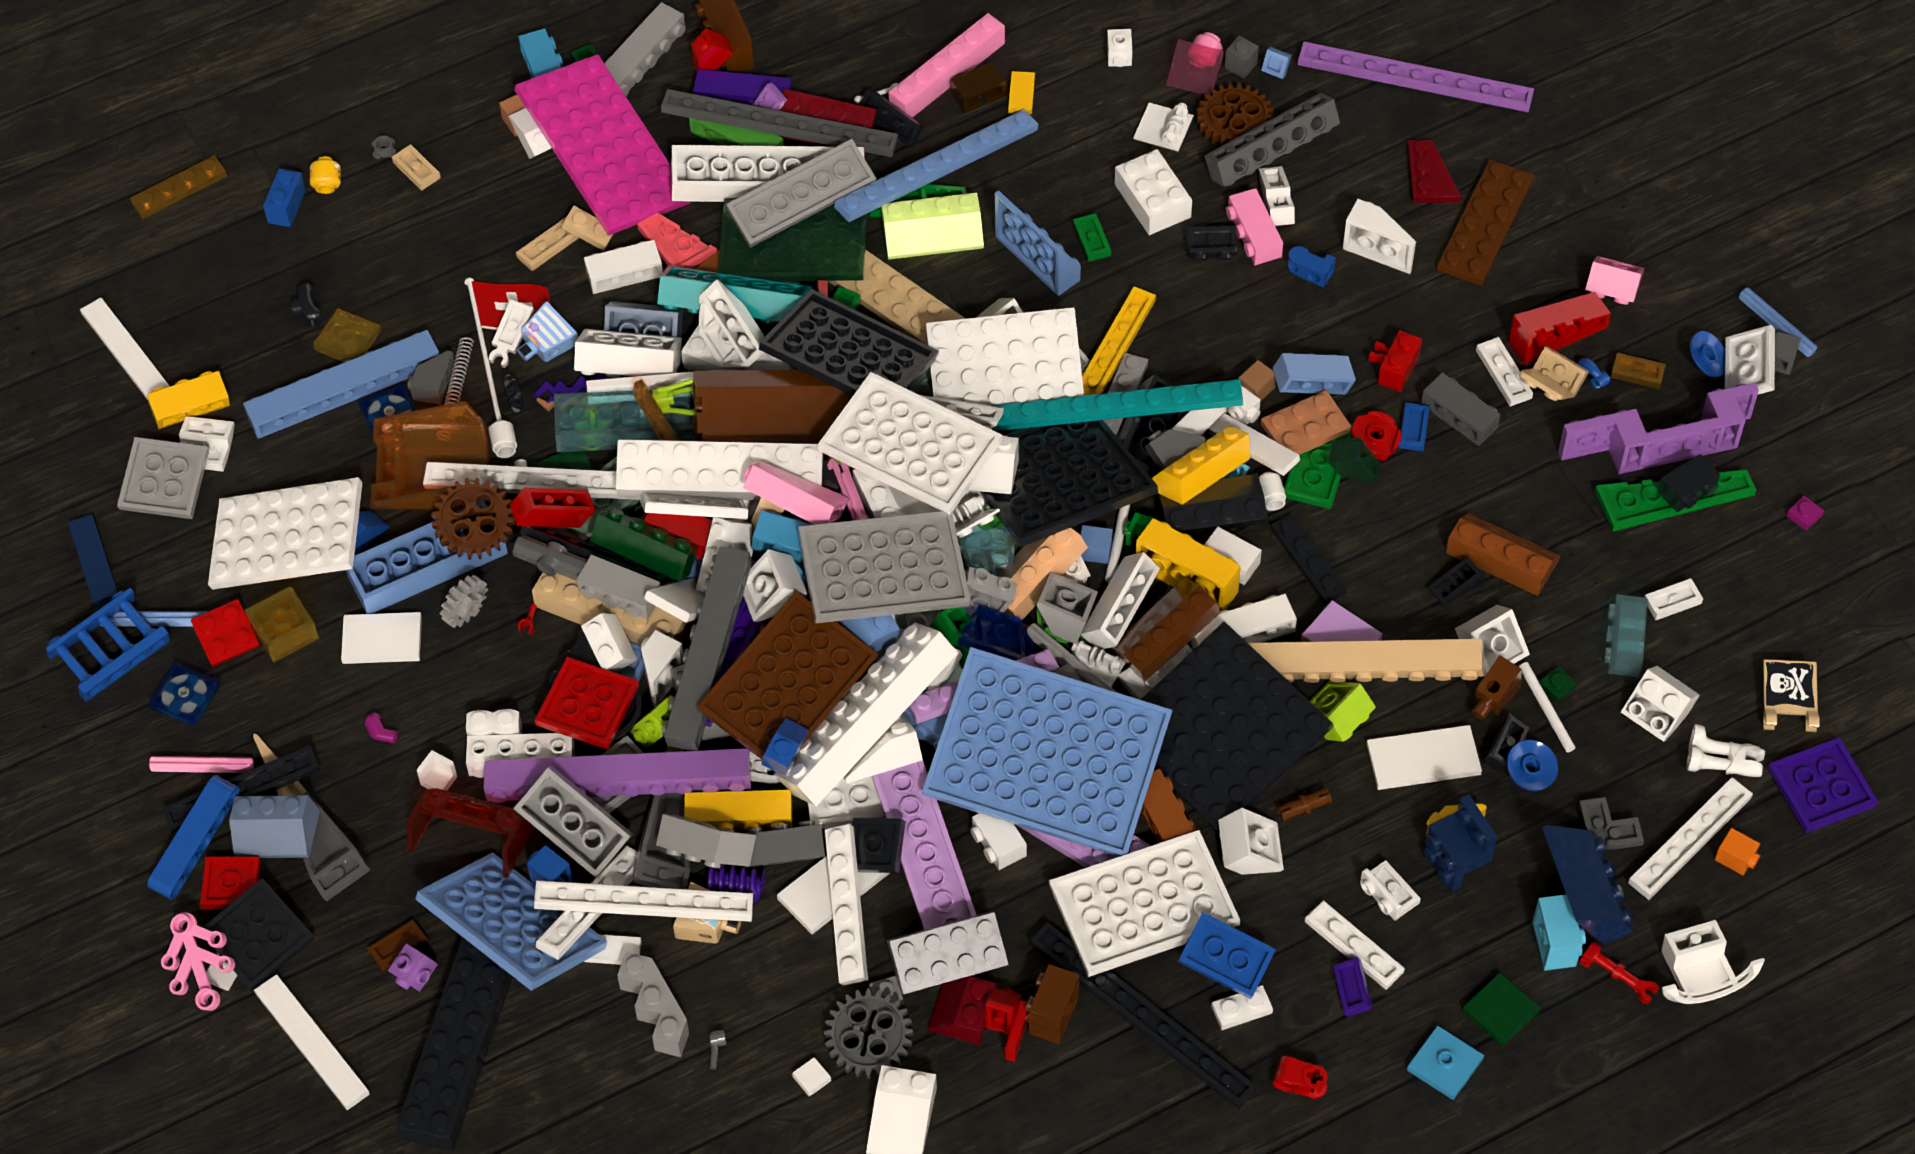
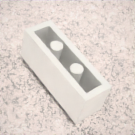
M654 240L643 241L635 245L619 247L611 251L595 253L584 257L586 273L593 294L659 278L663 273L662 262Z

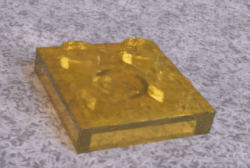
M337 308L313 343V347L318 352L345 362L365 355L380 333L381 328L379 324Z

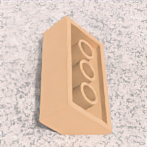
M1068 528L1025 545L997 575V577H1008L1017 584L1014 602L1005 612L1020 622L1037 605L1050 572L1063 576L1088 548L1080 534L1072 528Z

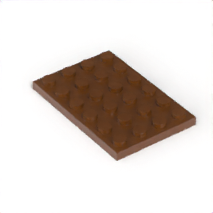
M795 591L697 705V710L763 760L764 753L785 718L809 730L802 744L803 746L831 714L838 703L847 695L853 685L857 683L873 664L878 654L836 621L815 624L812 603Z

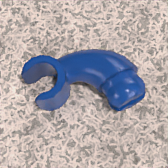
M1581 358L1579 362H1576V364L1588 370L1589 374L1593 376L1591 384L1595 389L1604 387L1610 382L1609 375L1604 371H1600L1597 365L1589 358Z

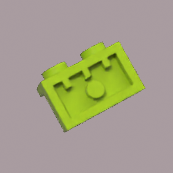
M669 695L650 710L631 730L636 741L646 749L663 737V724L671 714L669 712V704L672 695Z

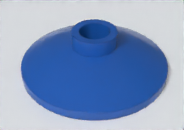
M1706 331L1694 334L1690 341V350L1696 365L1710 377H1720L1725 374V349L1721 342L1714 335Z
M1524 740L1517 743L1508 753L1506 762L1508 773L1511 779L1521 788L1529 791H1540L1549 787L1556 779L1558 773L1557 759L1551 749L1545 744L1535 740ZM1526 765H1530L1533 771H1528Z

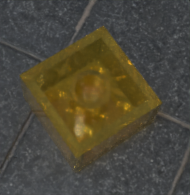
M291 586L245 610L252 630L273 663L319 639L313 620Z

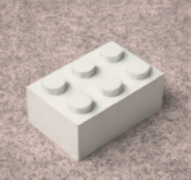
M1158 149L1115 167V186L1148 235L1191 218L1192 199Z

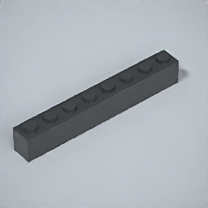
M719 546L717 555L714 554L712 556L710 565L712 574L710 578L705 580L704 601H700L698 604L697 625H693L691 628L690 649L686 648L684 652L683 673L679 672L677 676L676 697H671L669 704L670 718L669 721L665 720L662 728V736H664L667 746L690 751L699 750L708 718L697 710V705L719 680L752 566L750 552Z

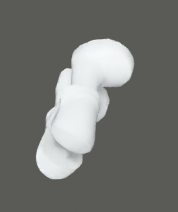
M1694 724L1688 748L1687 771L1696 772L1700 769L1726 770V775L1762 776L1763 766L1759 761L1764 759L1765 750L1752 744L1727 743L1709 739L1706 736L1705 727ZM1704 753L1727 755V759L1709 756Z

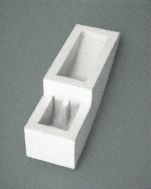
M1283 167L1259 168L1264 204L1274 225L1295 224L1294 204L1290 197V186Z

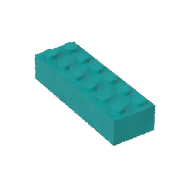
M667 266L660 275L657 304L664 305V308L669 310H677L680 307L687 308L688 312L699 313L701 306L699 296L714 281L719 280L745 305L753 318L760 319L762 323L774 324L775 321L780 322L812 289V286Z

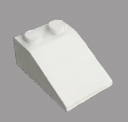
M1357 199L1346 219L1343 249L1410 274L1413 266L1416 241L1381 207L1371 202Z
M904 714L899 716L843 777L846 783L923 760L916 731Z
M881 1066L866 1154H923L937 1090L936 1074Z

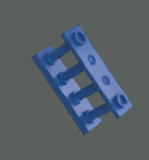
M131 588L125 592L120 591L112 597L111 602L62 637L57 636L48 643V647H46L47 656L50 660L59 655L79 678V695L85 702L170 642L169 633L163 626L158 629H152L131 605L135 601L134 592ZM121 610L125 612L144 635L143 640L136 645L134 643L131 644L110 620L112 616ZM100 625L104 627L123 650L122 655L115 660L110 659L89 635L91 631ZM79 640L82 641L102 665L101 670L94 675L88 674L68 650L70 646Z

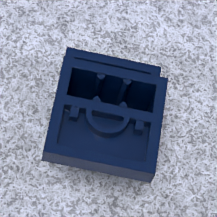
M1469 794L1460 798L1457 812L1429 825L1424 848L1426 859L1429 863L1435 865L1441 882L1444 885L1447 884L1452 892L1461 888L1465 874L1492 862L1497 841V835Z

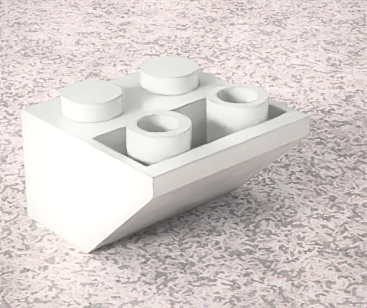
M1655 666L1647 669L1621 713L1664 742L1687 717L1700 695L1660 667Z

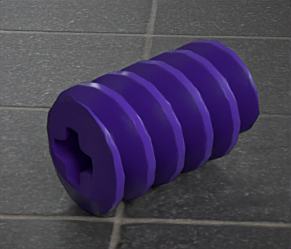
M721 864L718 870L710 867L708 890L753 893V903H757L764 890L766 871L763 870L761 876L757 877L755 868H753L750 875H747L745 867H742L739 874L736 873L735 865L731 866L729 872H726L725 864Z

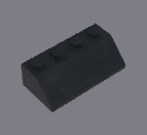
M1258 474L1220 479L1183 505L1158 493L1162 521L1182 534L1190 535L1215 531L1217 527L1225 530L1265 524L1268 519L1264 493Z

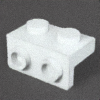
M1386 860L1371 871L1367 868L1362 871L1360 880L1362 889L1367 895H1372L1378 902L1381 911L1386 915L1389 914L1394 920H1397L1420 903L1421 898Z

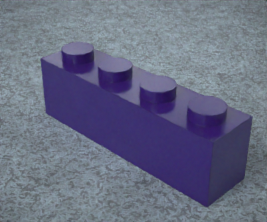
M698 69L693 94L752 105L769 83H773L782 94L784 89L792 91L791 78Z

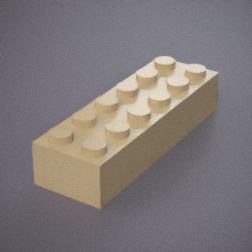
M542 573L532 589L534 604L537 605V608L580 625L585 624L601 613L616 614L629 642L642 645L645 638L650 637L655 630L682 643L695 621L684 622L657 606L648 620L640 616L634 617L618 607L611 608L603 601L585 597L579 592L576 580L558 573L555 576Z

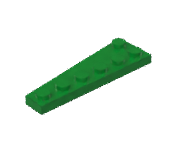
M1747 470L1719 472L1720 478L1717 490L1708 497L1703 496L1698 499L1697 503L1691 508H1684L1678 513L1658 493L1660 481L1642 480L1639 484L1628 485L1627 482L1597 485L1595 493L1612 531H1617L1754 496L1756 488Z

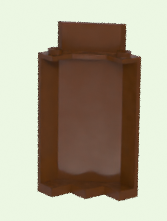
M801 370L694 371L692 395L694 401L693 431L695 441L818 444L853 396ZM823 453V460L828 461L829 456Z

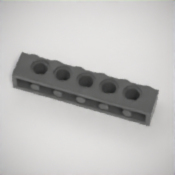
M1319 93L1205 155L1211 180L1223 187L1230 186L1243 176L1254 173L1256 169L1263 165L1271 164L1274 159L1291 153L1296 147L1311 142L1316 136L1331 131L1333 127L1340 124L1334 99Z

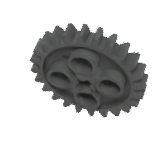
M867 988L865 996H861L860 992L856 990L855 999H852L848 994L845 995L847 1001L845 1005L837 1001L839 1011L830 1010V1015L834 1020L825 1021L826 1026L831 1028V1030L824 1031L825 1037L831 1038V1040L825 1043L826 1047L834 1048L829 1053L830 1057L836 1058L839 1056L836 1061L837 1066L840 1067L846 1063V1073L851 1072L854 1068L858 1078L862 1071H866L868 1079L871 1078L872 1071H876L879 1076L882 1065L891 1067V1064L894 1062L900 1066L899 1055L907 1057L908 1053L904 1047L912 1046V1041L906 1037L914 1035L912 1029L906 1028L912 1025L911 1019H903L908 1014L907 1009L899 1010L901 1001L897 1000L891 1003L892 994L890 993L883 999L881 990H878L876 995L872 996L870 988ZM877 1011L872 1023L874 1034L869 1035L866 1054L861 1056L866 1042L864 1033L869 1031L872 1012ZM857 1012L866 1014V1018L862 1022H854L852 1017ZM889 1018L893 1021L892 1025L887 1029H882L878 1026L882 1019ZM850 1038L859 1040L858 1046L853 1049L845 1047L846 1041ZM882 1044L886 1047L884 1053L880 1055H874L871 1052L875 1045Z

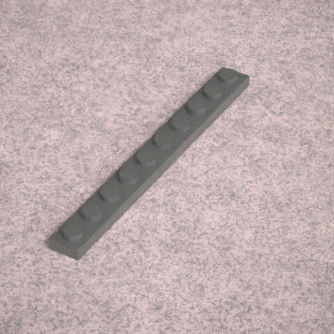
M667 89L661 105L662 113L836 147L853 139L857 147H864V152L893 157L898 142V134L670 89Z

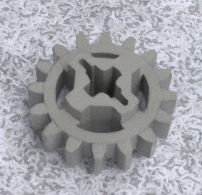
M468 575L465 581L460 580L457 587L453 586L449 590V594L446 595L447 601L441 605L444 608L440 612L442 615L441 619L453 628L457 625L461 627L464 621L468 623L470 617H475L480 611L479 608L483 606L481 602L487 597L484 595L488 591L487 583L475 575L472 577Z

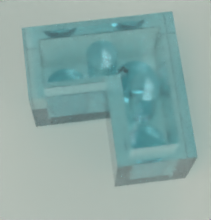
M1004 526L971 533L962 538L958 536L965 572L969 567L984 568L989 574L996 576L995 567L1014 563V543L1011 534Z

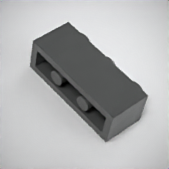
M1443 372L1423 390L1421 405L1430 406L1429 411L1476 445L1480 446L1498 429L1501 414L1493 406L1484 403L1475 393L1466 390L1454 378L1448 377Z
M815 820L799 822V827L789 828L788 824L772 826L773 831L762 832L761 827L746 829V834H754L756 839L750 867L745 866V868L825 857L821 824L815 825Z

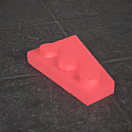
M659 213L637 223L638 230L647 241H655L659 256L668 266L692 269L717 252L716 247L711 244L709 246L700 241L699 237L686 233L680 229L679 225Z

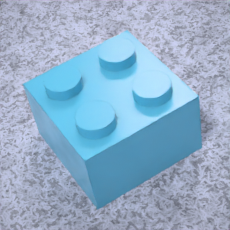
M1567 895L1539 898L1532 923L1544 971L1576 967L1579 956H1582V945L1586 943L1584 929L1579 928Z

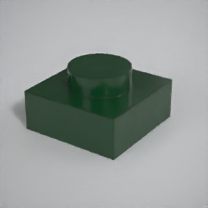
M592 43L570 51L574 63L597 55Z
M1559 666L1539 682L1543 690L1556 703L1575 690L1577 685Z

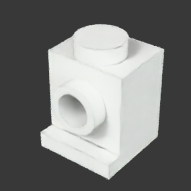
M1241 386L1243 405L1224 407L1226 409L1224 413L1228 412L1232 418L1248 425L1249 423H1254L1260 415V399Z

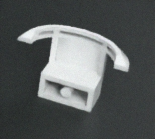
M1716 920L1668 933L1664 936L1661 952L1680 990L1677 989L1675 984L1662 987V993L1667 999L1684 1004L1711 1001L1726 996L1747 985L1758 975L1765 959L1761 958L1751 961L1747 969L1735 977L1724 955L1727 941Z

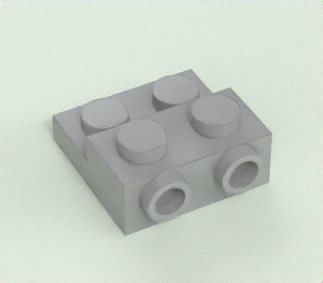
M969 567L965 572L971 603L970 606L963 608L968 615L994 624L1014 602L1017 584L1008 577H997L989 574L984 568Z

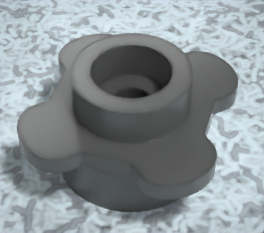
M379 136L373 140V157L380 159L381 157L394 156L396 154L393 146L395 140L388 136Z

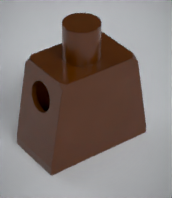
M1499 655L1476 689V705L1471 710L1472 714L1480 720H1484L1489 712L1498 716L1521 688L1522 669Z

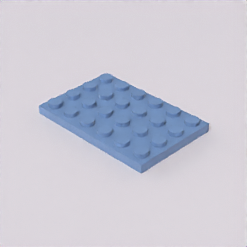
M494 853L417 891L415 900L531 991L605 950L607 940L589 927L559 960L537 949L536 941L564 911L534 909L536 886Z

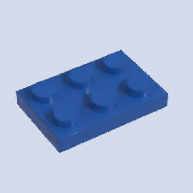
M1202 912L1178 962L1252 999L1276 949Z

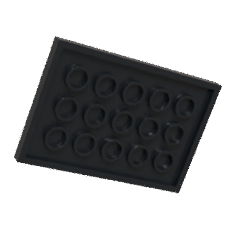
M813 289L759 343L760 351L852 396L870 372L909 390L936 361L935 359L939 353L938 350Z

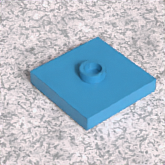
M1437 1026L1408 1065L1407 1071L1454 1100L1482 1062L1484 1055Z

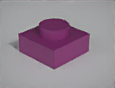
M1803 496L1788 510L1787 517L1807 531L1823 516L1824 510L1806 496Z

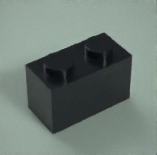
M1699 454L1662 477L1658 493L1678 513L1684 508L1689 509L1694 506L1698 499L1703 496L1708 497L1712 495L1718 488L1717 484L1720 474Z

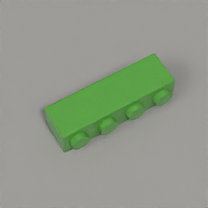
M689 118L692 133L718 146H784L783 138L780 135Z

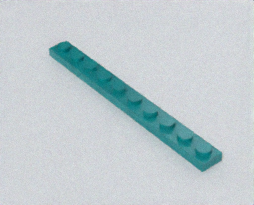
M1238 379L991 405L992 407L1004 408V413L998 424L993 428V431L1242 406L1243 396L1241 380Z

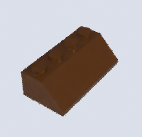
M697 0L698 3L694 4L697 16L703 19V30L707 28L725 35L733 51V54L720 68L724 67L726 72L732 73L753 69L751 37L735 0Z
M1184 578L1123 634L1117 646L1110 649L1136 675L1146 682L1220 614L1218 604L1200 585Z

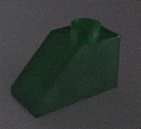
M1360 437L1332 441L1328 460L1340 476L1373 485L1378 484L1380 462Z

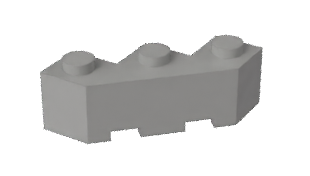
M626 952L617 975L620 990L639 994L635 1004L637 1020L656 1025L652 1036L655 1051L681 1057L689 1036L685 1015L653 959Z

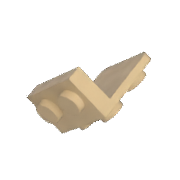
M1546 346L1534 367L1521 370L1519 375L1524 378L1523 382L1532 388H1541L1545 391L1544 395L1557 401L1558 399L1563 400L1575 397L1589 371Z

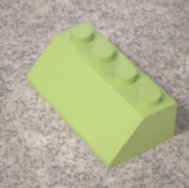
M977 193L892 202L882 206V222L888 259L984 248Z

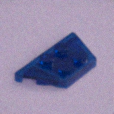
M981 604L973 609L957 640L959 645L976 648L1014 661L1033 655L1032 650L1036 648L1032 638L1027 633L1022 619Z

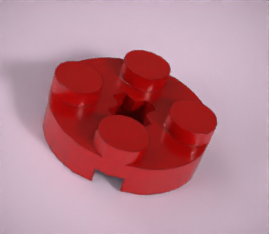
M1371 411L1367 415H1360L1354 421L1350 431L1351 447L1354 451L1368 458L1381 461L1387 460L1400 444V428L1399 430L1397 429L1395 420L1382 412ZM1374 431L1378 432V436L1381 439H1375L1370 434H1373Z

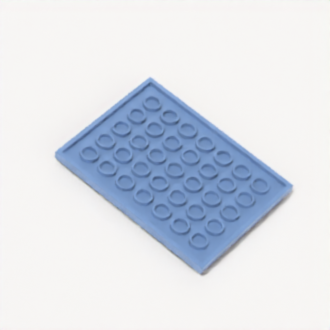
M970 647L922 790V795L1117 857L1126 855L1129 851L1172 710Z

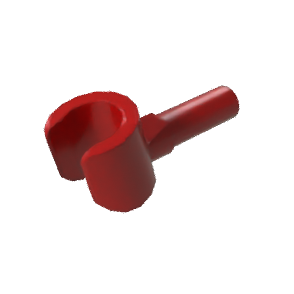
M531 604L526 619H522L518 623L520 634H522V630L526 626L530 627V636L535 633L533 617L537 608L536 604Z

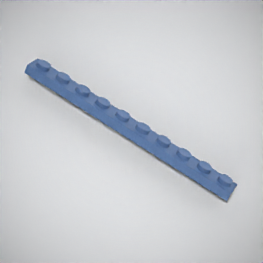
M1021 110L835 200L834 208L848 222L853 221L1037 131L1038 123L1025 110Z

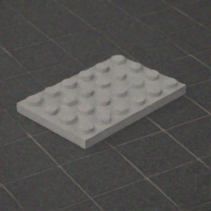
M944 511L798 527L815 624L970 606L971 600L952 513L949 515Z

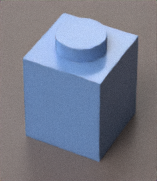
M1082 525L1081 536L1088 547L1081 555L1083 561L1108 564L1112 547L1113 529Z

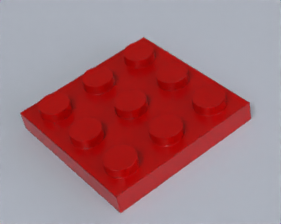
M567 657L535 719V725L608 750L639 688V681Z

